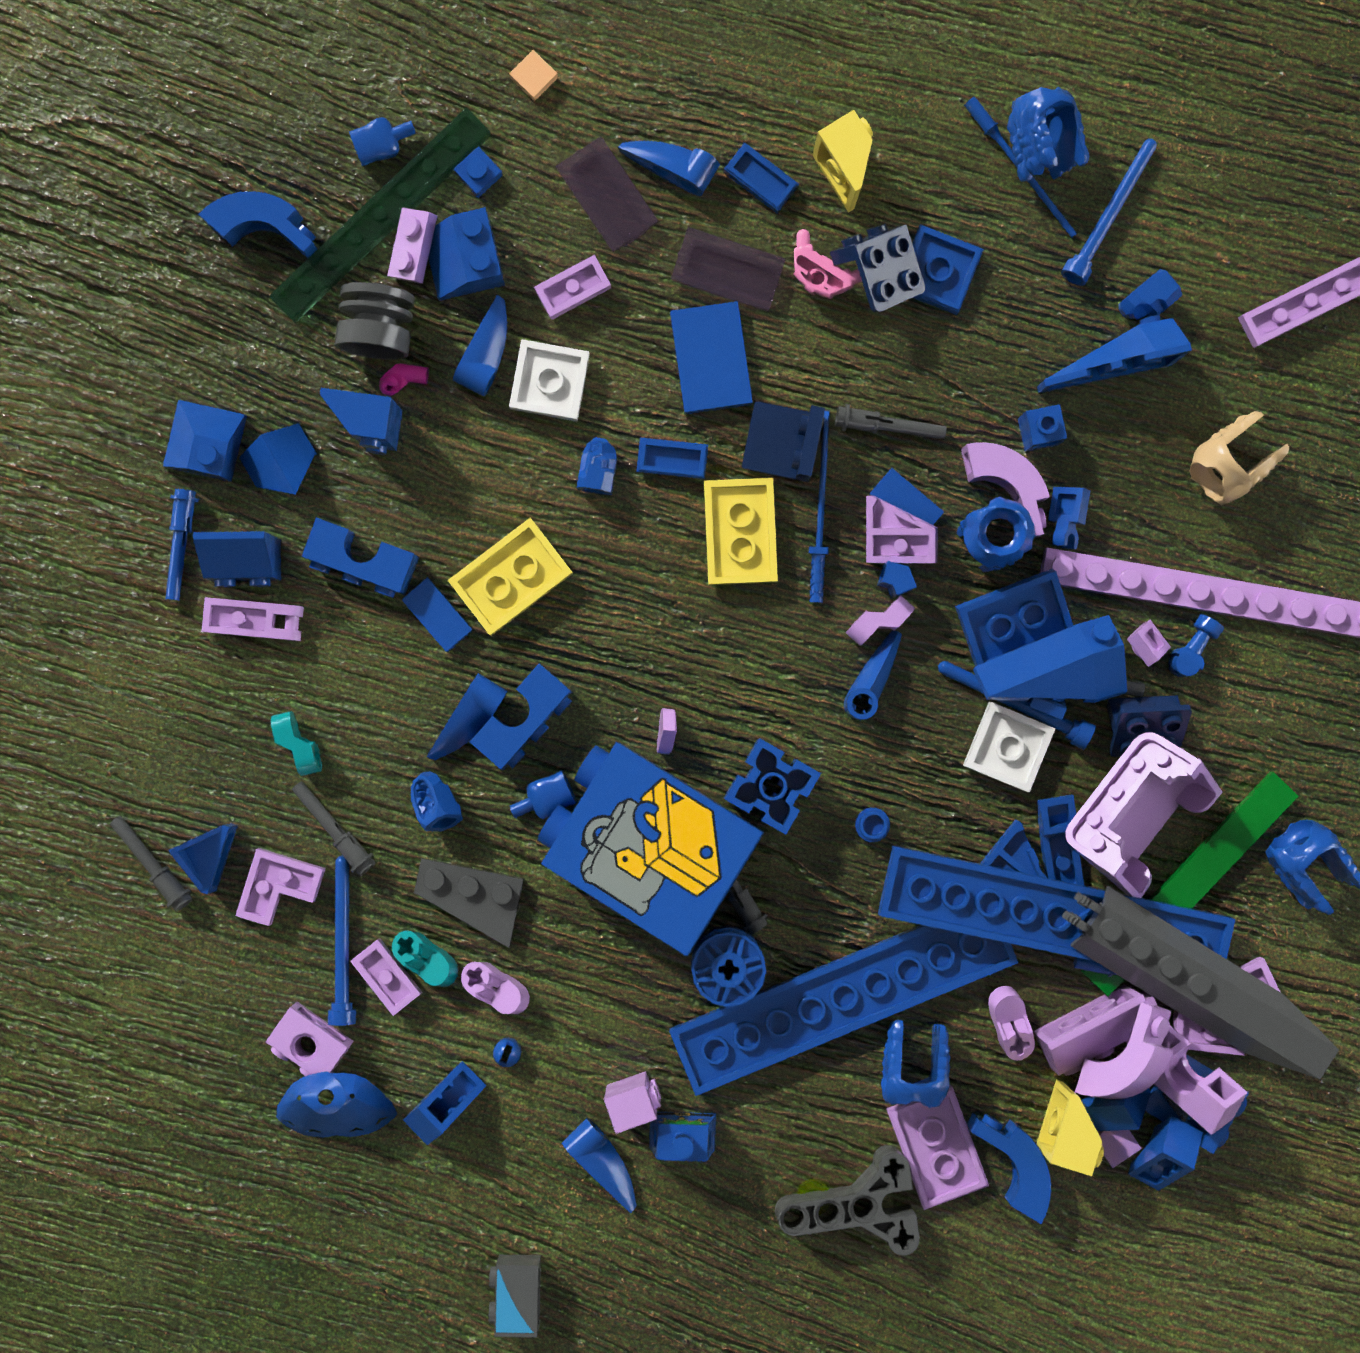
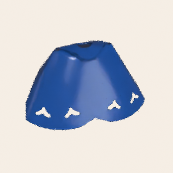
M325 1071L302 1077L294 1082L277 1105L276 1117L287 1127L306 1136L323 1138L339 1135L353 1137L370 1134L379 1130L393 1120L397 1112L393 1103L366 1078L355 1074L329 1073ZM323 1090H330L333 1093V1101L328 1105L319 1102V1094ZM350 1094H354L353 1099L350 1098ZM299 1095L301 1096V1100H300V1101L297 1100V1097H298ZM379 1118H385L382 1119L378 1124H376ZM356 1127L359 1128V1129H363V1130L350 1131V1130H353V1129L356 1128Z

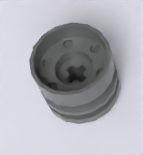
M352 282L343 284L340 296L345 301L339 304V311L354 319L340 320L337 323L334 346L343 352L368 358L398 360L408 357L411 334L408 330L397 326V324H405L412 321L413 315L408 310L414 307L415 298L413 294L380 283Z

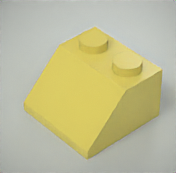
M854 110L818 131L812 155L848 213L854 210L861 191L873 140V132L869 123L863 117L860 119Z
M1056 1080L1036 1145L1051 1164L1092 1176L1094 1168H1098L1103 1159L1104 1148L1102 1140L1080 1097L1064 1082Z

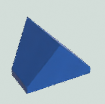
M298 423L261 434L239 458L257 488L296 495L312 459L317 453L303 428Z
M232 823L221 825L168 850L201 893L210 894L217 891L238 825Z

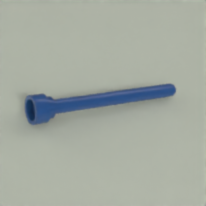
M1154 139L1144 141L1079 255H1074L1073 258L1067 260L1061 271V275L1067 281L1078 286H1084L1092 274V258L1156 150L1157 143Z
M948 661L939 663L938 670L941 674L984 694L975 674ZM997 700L1065 733V738L1070 740V744L1082 750L1089 744L1096 725L1084 719L1081 721L1076 719L1070 721L1064 717L1062 720L1029 707L1028 701Z
M339 856L335 861V1002L331 1003V1009L328 1010V1025L334 1026L356 1024V1009L353 1008V1002H349V863L343 856Z

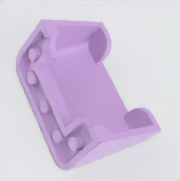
M1143 733L1133 740L1071 820L1066 829L1065 836L1067 842L1077 853L1125 894L1141 898L1152 882V875L1149 868L1138 860L1140 855L1179 805L1193 813L1204 812L1215 803L1222 794V790L1201 760L1158 734Z

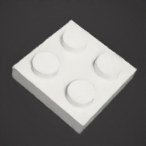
M521 339L509 408L511 410L578 422L590 352Z
M989 702L963 766L1029 793L1056 728Z

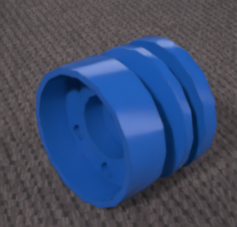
M730 925L714 927L700 937L693 949L691 957L693 982L700 994L711 1003L724 1007L742 1005L754 998L763 986L766 974L764 955L755 938L744 931V929ZM730 959L733 962V966L738 967V969L732 970L730 976H725L724 970L718 968L719 966H725L726 960Z

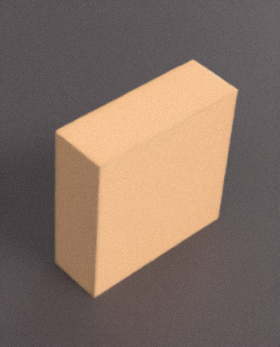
M534 50L509 73L510 78L534 102L558 79L557 72Z

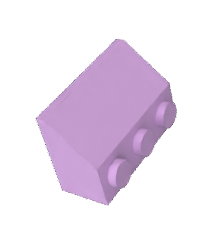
M1124 984L1116 988L1109 996L1104 994L1034 1030L1033 1034L1051 1069L1058 1075L1063 1073L1065 1076L1072 1075L1082 1069V1063H1084L1085 1058L1103 1059L1114 1052L1113 1047L1123 1042L1128 1044L1140 1003H1147L1141 993Z

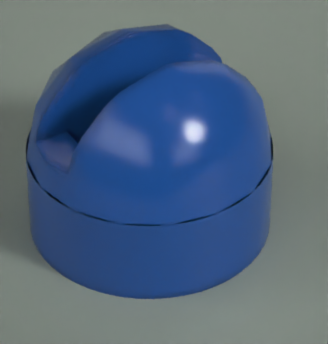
M513 1038L499 1040L493 1049L495 1062L502 1067L514 1066L521 1057V1046ZM506 1045H509L513 1048L508 1061L505 1062L501 1058Z

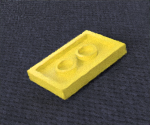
M773 478L704 481L708 585L778 582Z
M529 518L451 577L448 582L487 633L492 636L571 576L573 572L534 521Z

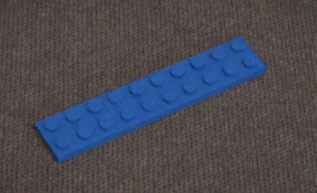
M892 845L878 915L1094 961L1070 946L1083 933L1081 929L1062 918L1065 911L1073 912L1087 923L1094 911L1077 903V900L1074 899L1077 892H1080L1099 904L1100 902L1103 903L1105 890ZM1122 894L1227 959L1236 919Z
M919 925L759 991L754 998L742 1005L723 1006L669 1029V1032L694 1094L698 1096L1019 962L1010 943Z

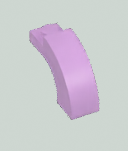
M994 443L966 444L961 449L968 483L989 481L1003 487L1011 495L1013 501L1021 503L1029 511L1035 525V538L1043 535V528H1046V516L1043 508H1038L1037 503L1050 498L1042 476L1034 465L1018 452Z
M1140 1003L1132 1034L1125 1050L1118 1057L1107 1062L1085 1058L1075 1093L1105 1099H1125L1140 1094L1152 1086L1167 1068L1174 1051L1162 1046L1163 1039L1168 1034L1170 1028L1169 1018L1171 1011L1158 1006Z

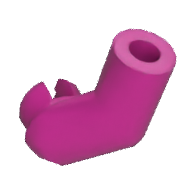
M403 363L395 364L380 378L379 389L384 395L392 396L409 382L426 385L429 377V368Z

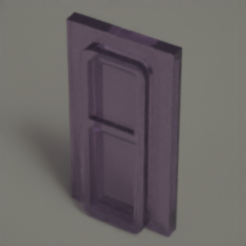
M601 136L555 166L612 252H615L622 246H627L658 223L657 218Z
M688 227L681 249L678 252L671 281L769 312L776 288L779 286L778 282L786 258Z

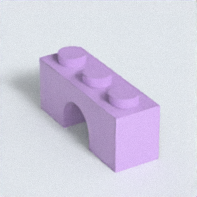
M1170 1026L1168 1034L1163 1039L1162 1046L1174 1051L1167 1068L1154 1084L1207 1132L1213 1135L1234 1118L1248 1092L1220 1068L1205 1078L1196 1074L1190 1067L1186 1056L1191 1043Z

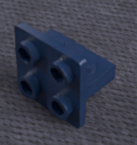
M1178 695L1108 699L1106 708L1113 731L1110 746L1111 756H1122L1133 740L1143 733L1158 734L1181 748L1192 713L1191 706L1189 704L1180 705Z

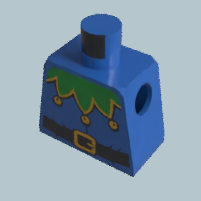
M657 1112V1119L650 1122L649 1148L655 1158L669 1161H708L715 1150L716 1113Z

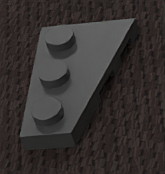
M421 858L414 893L509 948L524 878Z

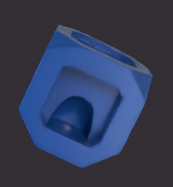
M1160 269L1118 304L1119 311L1123 317L1137 320L1143 317L1160 315L1182 296L1181 288L1166 270Z
M595 437L587 443L581 458L577 481L578 490L588 493L612 495L617 454L615 448L606 439Z
M429 771L422 772L413 780L411 802L416 818L425 831L441 832L454 827L463 820L460 805L457 803L449 786L444 784L441 777Z

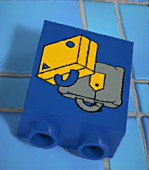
M616 742L609 753L596 745L581 764L574 779L575 782L587 788L573 812H570L561 805L557 806L538 835L537 841L550 848L541 864L680 953L688 956L765 832L629 747Z

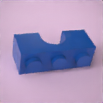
M316 517L301 556L311 561L310 568L329 574L332 568L342 572L343 576L341 579L361 586L364 580L375 584L374 591L382 595L394 598L395 593H399L405 596L419 560L417 555L381 542L378 552L373 559L364 563L356 562L351 555V544L355 533Z
M540 663L516 688L529 703L530 711L526 721L519 726L511 727L502 722L497 716H492L470 741L474 747L500 770L505 769L508 765L513 769L526 755V752L522 749L530 739L536 743L548 730L549 726L545 722L552 714L555 713L559 717L572 702L568 696L573 691Z

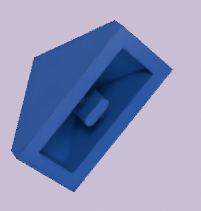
M1148 1088L1140 1094L1125 1099H1105L1087 1096L1081 1101L1097 1131L1139 1130L1151 1090Z

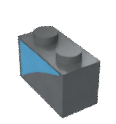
M499 1254L496 1266L490 1267L489 1288L495 1289V1302L489 1303L488 1315L489 1324H495L494 1337H537L540 1327L541 1255Z

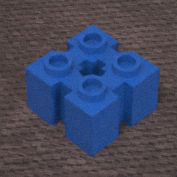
M758 738L744 761L752 767L745 778L738 774L736 775L724 799L747 813H750L753 806L762 810L763 813L760 820L786 835L800 812L799 809L793 806L799 794L808 798L821 773L797 759H793L791 765L786 764L780 760L784 754L783 751ZM772 776H776L778 778L777 785L781 787L780 791L777 794L772 791L770 796L764 793L766 791V787L763 785L766 778L771 780Z

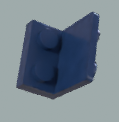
M755 402L742 469L809 482L812 477L825 408L811 405L808 412Z

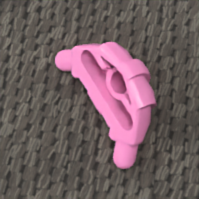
M806 229L798 231L796 236L797 247L794 248V276L805 286L804 289L808 293L832 299L835 295L842 294L852 289L855 284L862 282L858 269L851 271L848 268L843 269L834 265L831 259L824 255L821 256L814 250L813 245L810 244V233Z

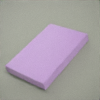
M950 1085L947 1096L938 1107L929 1108L920 1102H911L907 1105L897 1104L886 1108L901 1151L910 1165L911 1178L924 1210L989 1186L952 1085Z

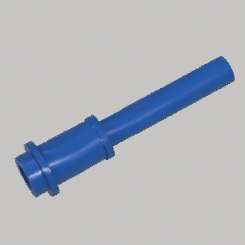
M175 489L174 495H170V499L173 500V509L169 530L173 531L165 597L168 600H180L187 534L192 533L195 503L199 502V499L196 498V491Z

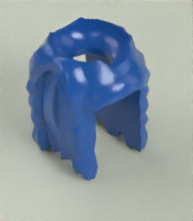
M1039 87L1012 101V112L1008 117L1007 130L1011 134L1010 142L1013 145L1014 162L1018 165L1017 175L1021 182L1030 181L1032 175H1041L1044 167L1049 168L1052 178L1056 179L1062 176L1063 172L1070 171L1077 164L1084 166L1088 163L1089 151L1085 145L1081 113L1077 109L1074 97L1068 91L1060 87L1054 90Z
M999 496L990 500L988 506L969 513L964 520L960 521L957 535L959 538L961 536L964 537V543L970 555L982 564L978 567L982 572L996 571L1001 568L1004 569L1006 565H1013L1017 560L1022 559L1025 552L1032 549V542L1035 538V525L1029 511L1021 503ZM998 518L1007 520L1014 529L1013 540L1003 547L994 546L988 541L986 536L988 524Z
M1300 820L1290 823L1286 831L1279 837L1274 838L1265 851L1269 863L1274 867L1275 874L1281 878L1287 889L1295 895L1296 900L1307 909L1314 907L1327 915L1334 913L1331 905L1305 872V869L1319 855L1339 882L1345 881L1348 885H1355L1360 889V872L1357 870L1352 857L1347 854L1346 849L1341 847L1336 834L1313 820Z
M903 1020L891 1022L887 1031L888 1039L883 1051L884 1057L882 1062L883 1078L881 1080V1088L885 1103L907 1105L911 1102H920L929 1108L938 1107L947 1096L950 1087L949 1062L951 1057L948 1045L949 1034L946 1026L942 1024L932 1025L930 1077L916 1083L903 1081L901 1078Z

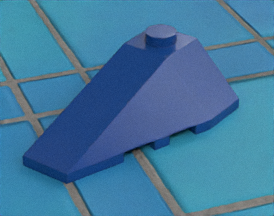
M1159 315L1147 317L1139 321L1140 325L1043 380L1037 386L1038 393L1172 366L1192 351L1191 344L1173 318L1161 320Z
M1109 615L1076 624L973 668L987 700L1028 701L1030 698H1051V702H1063L1064 699H1083V702L1095 703L1125 694L1128 691L1124 643Z

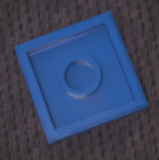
M920 224L912 245L923 277L925 290L922 294L913 298L958 315L984 249Z

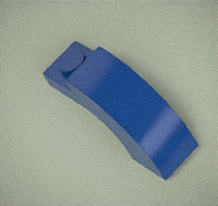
M256 191L229 194L215 200L198 214L208 226L232 247L249 233L270 231L285 238L309 261H312L320 252L313 243V240L316 238L314 234L300 223L303 217L297 209L285 200L271 194Z
M972 1113L966 1123L969 1130L1006 1153L1011 1161L1012 1181L1004 1197L1013 1208L1042 1224L1049 1208L1051 1179L1046 1160L1039 1147L1011 1119H1009L1002 1131L1001 1129L1004 1125L988 1114L981 1118Z

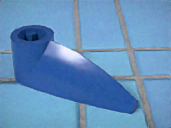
M656 141L623 142L618 147L619 152L696 196L703 195L720 166L715 157L697 148L692 151L677 145Z
M499 295L496 296L479 325L453 376L454 382L483 397L488 393L496 377L507 336L505 300Z
M892 630L883 640L848 691L844 700V710L851 718L856 720L868 719L876 713L878 700L889 678L902 637L900 632ZM861 695H864L866 697L865 703L869 708L867 711L861 710V714L855 711L856 705L852 701L854 697L858 699L861 698Z
M478 673L427 757L437 760L469 742L495 714L508 691Z
M587 1117L562 1142V1145L626 1210L632 1213L637 1205L627 1168L607 1136Z

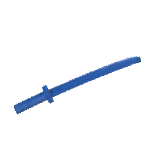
M825 411L823 418L816 547H809V554H812L809 602L823 603L824 558L826 555H829V548L823 547L830 411Z

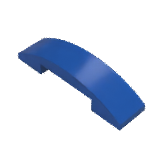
M1074 795L1038 800L1039 836L1046 877L1084 886L1080 854L1072 848L1065 836L1069 823L1076 815Z

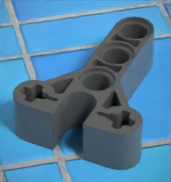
M893 1145L879 1147L873 1155V1163L852 1185L786 1195L780 1198L775 1205V1216L779 1226L784 1233L790 1236L862 1226L884 1239L892 1251L898 1255L906 1256L912 1254L919 1245L917 1216L911 1206L882 1207V1201L887 1194L913 1190L908 1160ZM894 1158L897 1163L892 1165L893 1170H891L890 1174L885 1166L890 1164L889 1159ZM858 1199H869V1205L865 1210L861 1212L853 1210V1206ZM826 1203L834 1204L835 1210L830 1216L822 1217L818 1215L822 1205ZM794 1208L801 1211L796 1221L787 1222L784 1220V1215L789 1209ZM900 1224H901V1226L903 1227V1229L905 1230V1232L902 1233V1239H901V1240H897L895 1237H898V1236H899V1230H901V1228H900Z

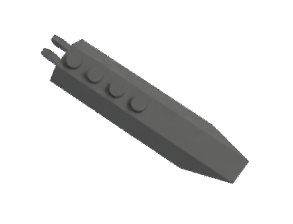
M1109 886L1105 890L1103 903L1100 902L1099 904L1077 892L1074 897L1077 903L1085 908H1090L1094 913L1086 923L1075 913L1065 911L1062 918L1081 929L1083 933L1071 943V947L1242 1052L1317 1079L1322 1078L1339 1049L1284 994Z

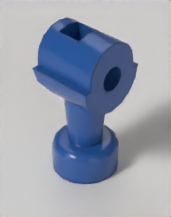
M1200 614L1194 623V627L1197 630L1196 634L1185 647L1177 648L1170 653L1171 658L1168 662L1170 672L1177 677L1195 675L1199 670H1203L1205 663L1201 654L1210 638L1217 639L1225 629L1222 624L1207 615Z

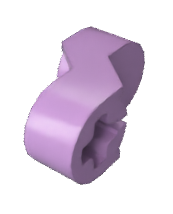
M900 595L884 612H868L866 610L846 631V634L861 646L877 629H892L895 631L910 616L915 607Z
M471 962L464 967L461 973L462 985L475 998L491 1005L502 1014H520L527 1008L530 998L528 990L517 979L499 971L488 962Z
M998 987L990 994L988 1005L997 1031L999 1044L1010 1059L1023 1060L1035 1048L1034 1034L1026 1015L1025 1004L1017 991L1012 987Z

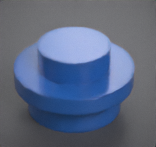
M875 807L866 808L856 817L855 829L863 840L878 842L887 836L890 830V820L881 809Z

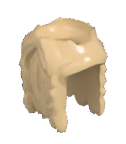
M1254 411L1248 415L1239 416L1234 423L1220 429L1218 433H1214L1209 440L1201 444L1194 452L1190 467L1191 479L1202 487L1206 496L1221 506L1247 494L1252 487L1269 475L1270 471L1275 468V465L1282 461L1289 452L1290 447L1288 444H1285L1266 456L1247 472L1234 460L1227 444L1264 416L1262 412ZM1212 469L1218 471L1223 477V480L1219 479Z

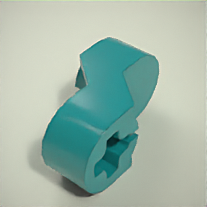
M289 711L272 715L271 728L274 742L278 746H283L292 751L299 775L305 776L321 772L322 762L318 744L301 737L294 713Z
M402 931L395 936L392 942V952L405 968L416 973L432 986L447 987L455 982L458 977V964L447 951L433 944L425 935L419 932Z

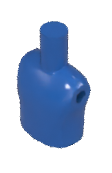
M379 117L363 127L349 131V134L363 167L376 161L397 156L399 153L398 140L416 134L412 121L392 127L386 118Z
M561 770L551 776L527 784L526 792L528 798L510 805V810L514 818L534 810L539 818L545 819L552 814L557 806L561 805L566 808L576 804L577 800L564 771Z

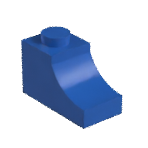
M461 1061L421 1100L403 1121L428 1145L454 1122L486 1085Z
M1170 1116L1154 1127L1147 1145L1131 1162L1128 1175L1158 1191L1195 1169L1203 1132L1192 1127L1184 1119Z

